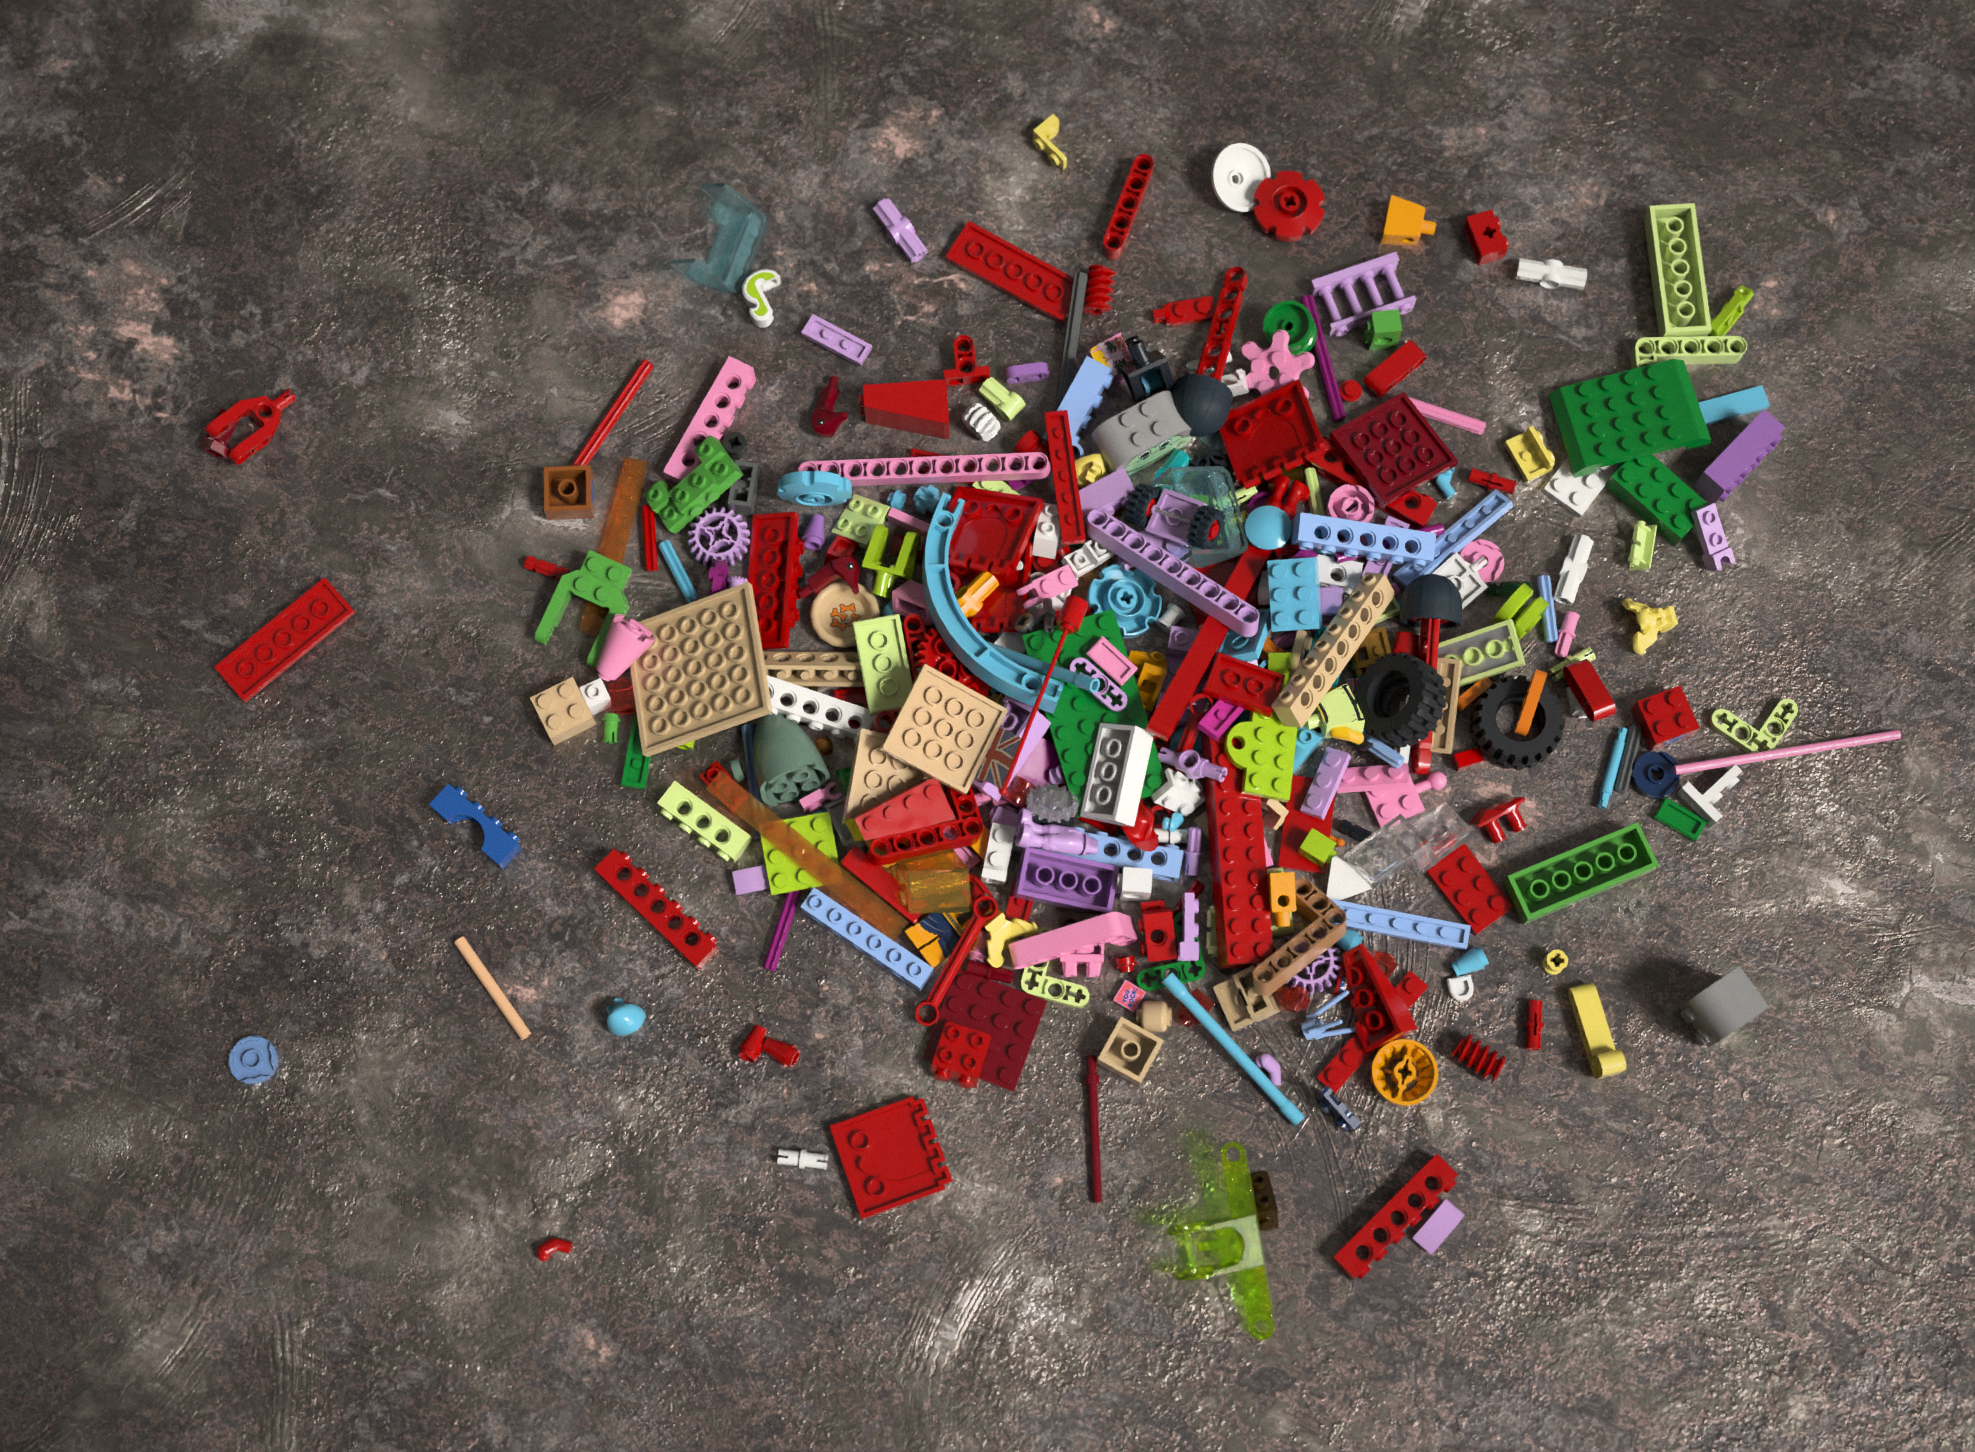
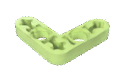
M1791 699L1781 700L1774 707L1759 731L1725 709L1716 710L1710 716L1709 724L1714 731L1747 753L1759 752L1757 749L1761 742L1765 744V750L1762 751L1773 750L1797 715L1798 706ZM1788 706L1790 713H1787L1781 720L1778 717L1783 712V708ZM1723 716L1725 723L1719 725L1717 718ZM1732 722L1735 723V725L1730 729V732H1728L1727 729L1730 727ZM1768 724H1777L1780 729L1779 734H1771L1767 728ZM1737 728L1744 729L1747 733V738L1744 740L1738 739L1735 735V730ZM1754 736L1755 739L1748 745L1747 742Z
M1040 927L1038 928V935L1043 932L1052 931V929ZM1046 961L1039 968L1030 966L1024 969L1021 980L1023 992L1073 1008H1082L1087 1005L1089 992L1084 986L1045 976L1049 961ZM1028 969L1035 973H1042V976L1036 975L1035 983L1039 986L1033 987V990H1029L1028 985L1025 984L1026 981L1030 982L1032 976L1031 972L1027 973ZM1058 984L1062 988L1061 995L1057 997L1051 996L1048 992L1049 986ZM1066 987L1070 988L1069 993L1072 994L1081 991L1085 1000L1081 999L1079 1003H1076L1075 998L1069 995L1068 1000H1063L1066 994Z

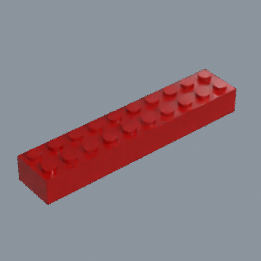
M1229 726L1217 741L1201 732L1202 757L1209 760L1212 764L1227 768L1226 777L1222 776L1225 778L1223 782L1204 777L1219 968H1248L1252 965L1257 967L1273 954L1261 797L1241 793L1244 770L1235 767L1228 760L1224 751L1225 736L1234 727ZM1232 738L1233 747L1241 749V741L1238 738Z

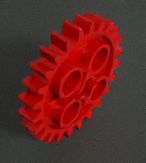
M936 627L934 629L931 628L921 638L922 642L917 645L919 651L915 654L921 660L916 663V666L922 667L926 664L941 673L944 670L948 677L975 692L985 684L983 680L973 674L955 656Z

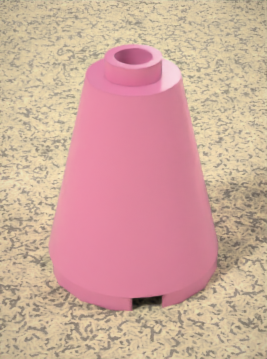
M615 614L612 618L596 665L598 676L606 681L616 680L656 639L655 637L650 638L652 632L632 618L629 622L624 620L625 615Z

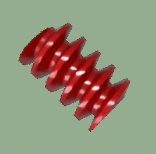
M1090 265L1088 267L1089 272L1087 274L1088 280L1083 312L1089 316H1101L1104 312L1111 311V306L1107 304L1112 303L1113 299L1107 295L1114 293V290L1110 287L1115 285V281L1112 278L1116 277V273L1102 265Z
M1471 1033L1466 1037H1462L1450 1057L1452 1058L1459 1054V1063L1467 1059L1466 1068L1476 1065L1474 1073L1477 1074L1483 1070V1079L1485 1080L1492 1076V1084L1503 1069L1506 1057L1503 1055L1496 1059L1498 1053L1496 1050L1488 1054L1489 1045L1480 1048V1039L1472 1043L1473 1035Z

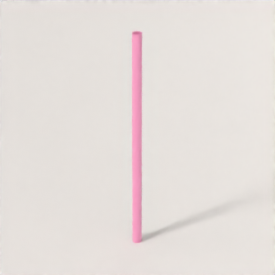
M1892 730L1674 765L1673 772L1675 775L1734 766L1735 764L1740 765L1896 740L1901 738L1900 730Z

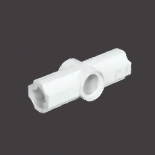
M1519 258L1515 276L1519 280L1538 282L1542 287L1548 289L1562 286L1583 290L1587 278V269L1564 266L1562 262L1554 259L1540 262Z
M1575 534L1570 544L1568 555L1563 560L1558 575L1560 578L1553 596V600L1559 604L1572 606L1579 584L1582 583L1588 567L1587 560L1594 542L1588 536Z

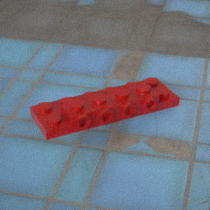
M796 512L753 515L748 582L753 588L763 650L789 648L790 629H793L795 622L799 621L796 600L801 598L798 593L801 590L798 586V577H802L803 568L799 561L800 555L804 554L805 547L801 539L797 537L799 514Z

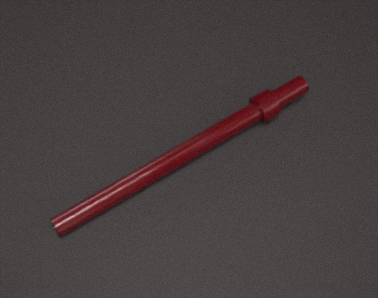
M1087 1055L1085 1085L1088 1086L1092 1202L1102 1203L1097 1086L1100 1085V1076L1097 1074L1096 1055Z

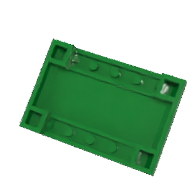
M1671 359L1560 387L1548 396L1574 478L1596 473L1597 468L1684 446L1688 450L1711 443V438L1684 360Z

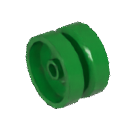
M1282 301L1268 310L1263 320V331L1270 346L1273 333L1283 329L1289 334L1288 350L1293 355L1308 352L1313 348L1317 340L1315 321L1310 311L1299 302Z

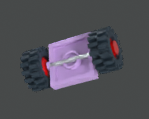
M1140 483L1135 487V490H1132V497L1128 498L1129 504H1126V509L1128 510L1125 512L1126 520L1129 523L1145 528V531L1152 535L1185 547H1189L1190 544L1209 551L1213 550V546H1217V540L1220 541V534L1224 532L1222 527L1225 526V515H1223L1222 511L1209 507L1206 503L1166 488L1162 491L1145 483Z

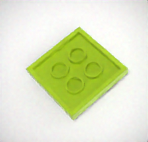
M830 812L758 824L771 896L842 883Z

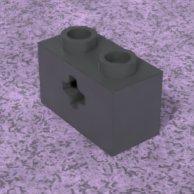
M735 460L743 476L730 487L728 498L729 511L732 509L736 514L753 516L760 477L759 464Z

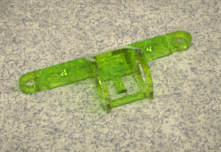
M1231 1141L1223 1146L1220 1154L1231 1217L1186 1222L1181 1225L1170 1226L1167 1229L1169 1236L1184 1234L1190 1269L1178 1270L1174 1275L1175 1280L1189 1281L1240 1270L1250 1332L1258 1340H1267L1275 1331V1321L1250 1169L1244 1146L1240 1142ZM1231 1147L1237 1148L1240 1152L1239 1160L1232 1161L1227 1157V1150ZM1216 1229L1217 1240L1198 1242L1196 1246L1197 1252L1219 1249L1221 1263L1196 1266L1191 1233ZM1262 1320L1268 1323L1269 1331L1263 1334L1256 1330V1323Z

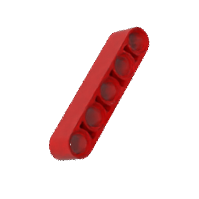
M1140 154L1134 159L1105 233L1102 251L1103 255L1108 259L1114 260L1121 256L1152 178L1154 161L1148 154ZM1146 166L1148 169L1141 170L1138 167ZM1138 185L1140 189L1136 190L1131 188V186ZM1129 204L1133 206V208L1126 209L1123 206ZM1123 224L1126 227L1121 229L1117 228L1115 225ZM1114 243L1118 245V247L1111 248L1108 246V244Z

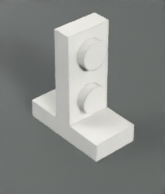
M1735 764L1703 795L1690 782L1685 784L1677 794L1698 816L1707 821L1706 824L1711 828L1722 817L1712 805L1723 796L1720 792L1725 787L1730 790L1740 781L1737 776L1742 770Z
M992 822L981 876L982 882L1004 886L1015 827Z

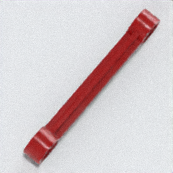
M1202 692L1195 693L1189 702L1191 713L1176 752L1192 750L1199 732L1197 725L1214 706L1212 698L1202 694ZM1207 697L1210 702V708L1205 712L1198 713L1195 711L1192 703H1195L1199 698ZM1170 766V769L1183 774V771L1177 770L1175 766ZM1154 804L1149 808L1153 813L1164 808L1168 812V818H1172L1170 809L1161 805ZM1154 822L1153 827L1161 829L1162 824Z
M981 894L975 898L973 902L974 913L927 998L917 1003L914 1012L916 1020L921 1025L930 1026L937 1022L939 1018L938 1006L985 921L996 915L998 905L991 895ZM988 899L991 901L992 913L981 915L978 909V902L980 900ZM923 1005H931L933 1007V1015L935 1016L929 1021L922 1020L923 1017H921L919 1010Z

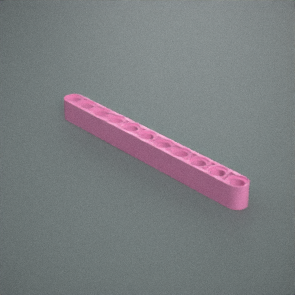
M1032 452L807 461L799 466L798 471L830 472L838 470L837 474L840 477L848 478L852 482V486L1043 479L1050 474L1051 465L1045 454ZM1037 462L1045 463L1042 469H1034V465ZM1014 463L1022 464L1019 470H1011V466ZM991 464L999 465L997 470L988 471V467ZM968 465H975V469L972 472H965V468ZM945 466H952V470L949 473H942V469ZM900 467H906L904 474L896 475V471ZM922 467H929V471L927 473L919 474V470ZM877 468H883L881 475H873ZM854 469H861L858 476H850Z

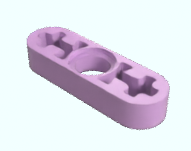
M1076 658L1071 662L1070 671H1076V664L1079 666L1085 664L1084 670L1089 675L1091 671L1096 673L1091 677L1100 678L1105 682L1104 690L1096 691L1095 693L1090 692L1112 712H1120L1126 707V694L1085 658ZM1109 687L1114 689L1110 691V694L1114 697L1118 695L1122 697L1120 701L1122 703L1121 706L1118 704L1112 706V699L1108 695L1106 699L1101 697L1108 691Z

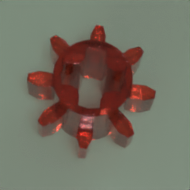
M1299 985L1291 988L1285 987L1280 996V999L1284 1000L1282 1007L1295 1014H1298L1300 1009L1305 1011L1311 999L1307 998L1309 992Z

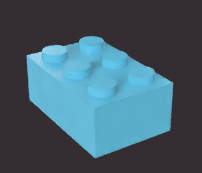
M1318 558L1267 561L1272 632L1322 629Z

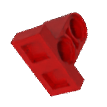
M967 335L958 336L953 344L955 369L944 370L946 386L984 383L990 378L989 366L977 367L972 338ZM966 346L969 350L962 352L958 348ZM969 367L972 371L964 373L961 369Z

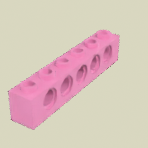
M728 357L663 470L666 480L677 485L702 463L694 451L697 447L695 446L696 442L704 441L710 435L717 438L720 443L722 442V433L726 427L729 428L734 420V412L737 408L740 409L742 407L746 391L748 389L751 390L755 384L756 377L753 367L733 357ZM732 383H737L739 385L735 389L728 388V386ZM721 402L728 403L725 408L717 407ZM710 421L717 423L712 428L707 427L706 424ZM687 460L695 461L692 466L684 465Z

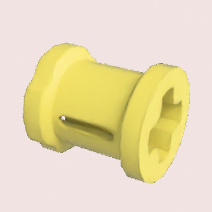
M1559 949L1553 950L1543 959L1542 967L1548 974L1557 975L1567 966L1568 957ZM1553 958H1556V962L1560 963L1557 967L1554 966V962H1550Z

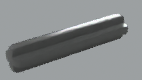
M1637 725L1629 727L1626 745L1624 746L1614 790L1617 792L1625 793L1629 787L1643 728Z

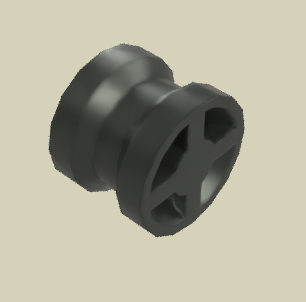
M730 432L723 440L724 449L731 459H741L746 455L748 448L743 434Z

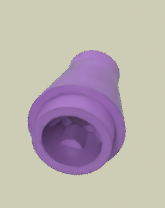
M811 515L810 522L802 537L804 547L809 550H820L825 544V518L822 515Z

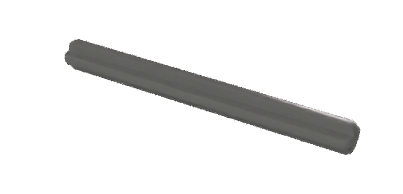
M1075 272L1056 396V403L1061 404L1073 381L1088 277L1084 272Z

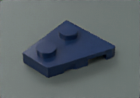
M1327 1085L1317 1096L1316 1099L1319 1101L1317 1105L1326 1114L1331 1113L1337 1119L1335 1123L1343 1131L1349 1130L1352 1133L1361 1124L1360 1121L1342 1101H1338L1331 1095L1333 1090Z

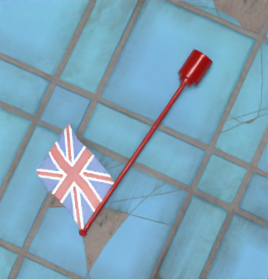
M1066 596L1056 622L1063 633L1022 737L1020 738L1009 730L999 728L974 778L993 784L999 788L998 792L1002 796L1008 793L1006 791L1065 638L1067 634L1078 632L1089 605L1080 597Z

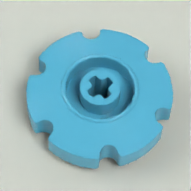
M797 471L782 476V479H778L777 495L781 499L788 500L790 503L815 507L834 506L845 503L847 499L852 497V482L848 478L840 477L839 474L831 472Z
M1115 564L1103 569L1099 574L1101 580L1095 578L1089 585L1086 602L1094 610V614L1114 609L1122 639L1135 638L1144 634L1149 629L1147 623L1153 624L1161 611V595H1157L1153 591L1157 586L1156 582L1138 568H1135L1134 571L1129 569L1124 571L1121 564Z

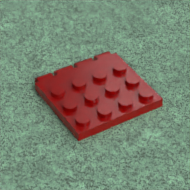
M1299 379L1230 410L1225 424L1219 429L1237 481L1240 486L1244 485L1246 490L1262 483L1260 479L1262 476L1267 481L1282 474L1281 467L1283 466L1288 471L1304 464L1303 457L1305 456L1310 461L1323 455L1322 449L1326 447L1303 385Z
M958 486L947 511L953 513L959 498L965 500L950 542L949 566L967 569L970 565L972 570L989 572L991 569L992 573L1009 575L1010 571H1015L1044 507L1043 499Z
M1031 542L1027 543L1020 559L1023 563L1022 570H1011L1009 575L992 573L990 569L989 572L998 580L999 585L982 602V608L975 615L967 617V620L977 633L979 625H981V633H1000L1001 625H1003L1004 633H1021L1014 626L1017 619L1022 614L1028 612V608L1025 609L1023 604L1029 600V592L1018 596L1016 591L1030 583L1033 544ZM948 561L949 570L958 576L962 582V587L968 586L982 572L970 569V565L967 569L949 566Z
M912 1096L830 1126L862 1220L946 1190L944 1185L953 1182L948 1165L939 1168L937 1164L946 1161L940 1143L929 1144V1141L937 1138L932 1120L921 1121L922 1117L929 1115L924 1098L914 1101Z

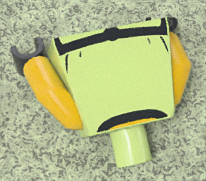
M1348 684L1341 685L1340 687L1331 686L1305 723L1306 728L1310 730L1320 727L1324 737L1350 741L1357 744L1361 751H1367L1373 746V743L1368 742L1371 736L1367 733L1362 734L1365 719Z

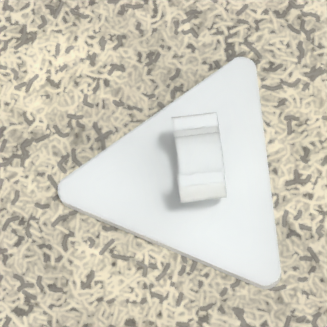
M1338 856L1332 857L1327 897L1340 901L1375 887V882Z

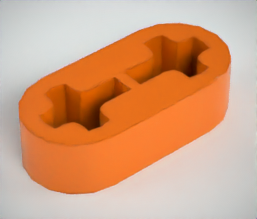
M1490 678L1479 680L1458 697L1457 709L1460 712H1463L1477 701L1484 690L1492 685L1493 682Z

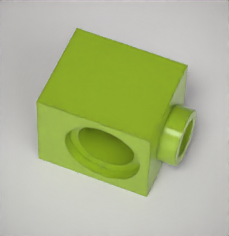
M1312 828L1300 846L1298 853L1322 868L1326 862L1330 864L1332 857L1337 854V851L1334 850L1337 843Z

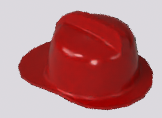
M1140 801L1134 827L1120 826L1129 841L1137 848L1151 852L1158 847L1159 839L1153 829L1154 813Z

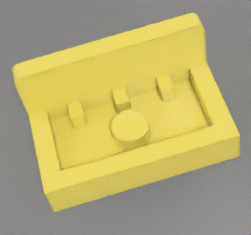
M1532 425L1527 428L1526 432L1504 443L1526 483L1551 472L1555 465L1554 455L1550 450L1546 449L1541 433L1535 430Z

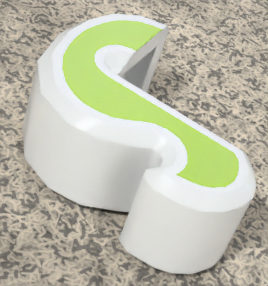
M761 269L753 272L746 277L742 285L744 301L750 307V318L753 324L760 328L768 327L774 319L773 311L763 291L770 290L781 284L780 276L776 271L770 269Z

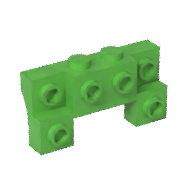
M712 435L694 449L702 463L672 490L667 483L659 480L643 494L652 510L659 514L667 529L674 534H677L696 516L700 515L707 506L716 501L723 492L743 476L740 468L725 451L720 441Z

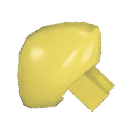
M1101 453L1087 455L1075 460L1078 486L1081 488H1085L1108 476L1106 462Z

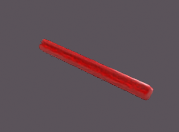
M643 359L570 466L588 465L653 369V364L650 361Z

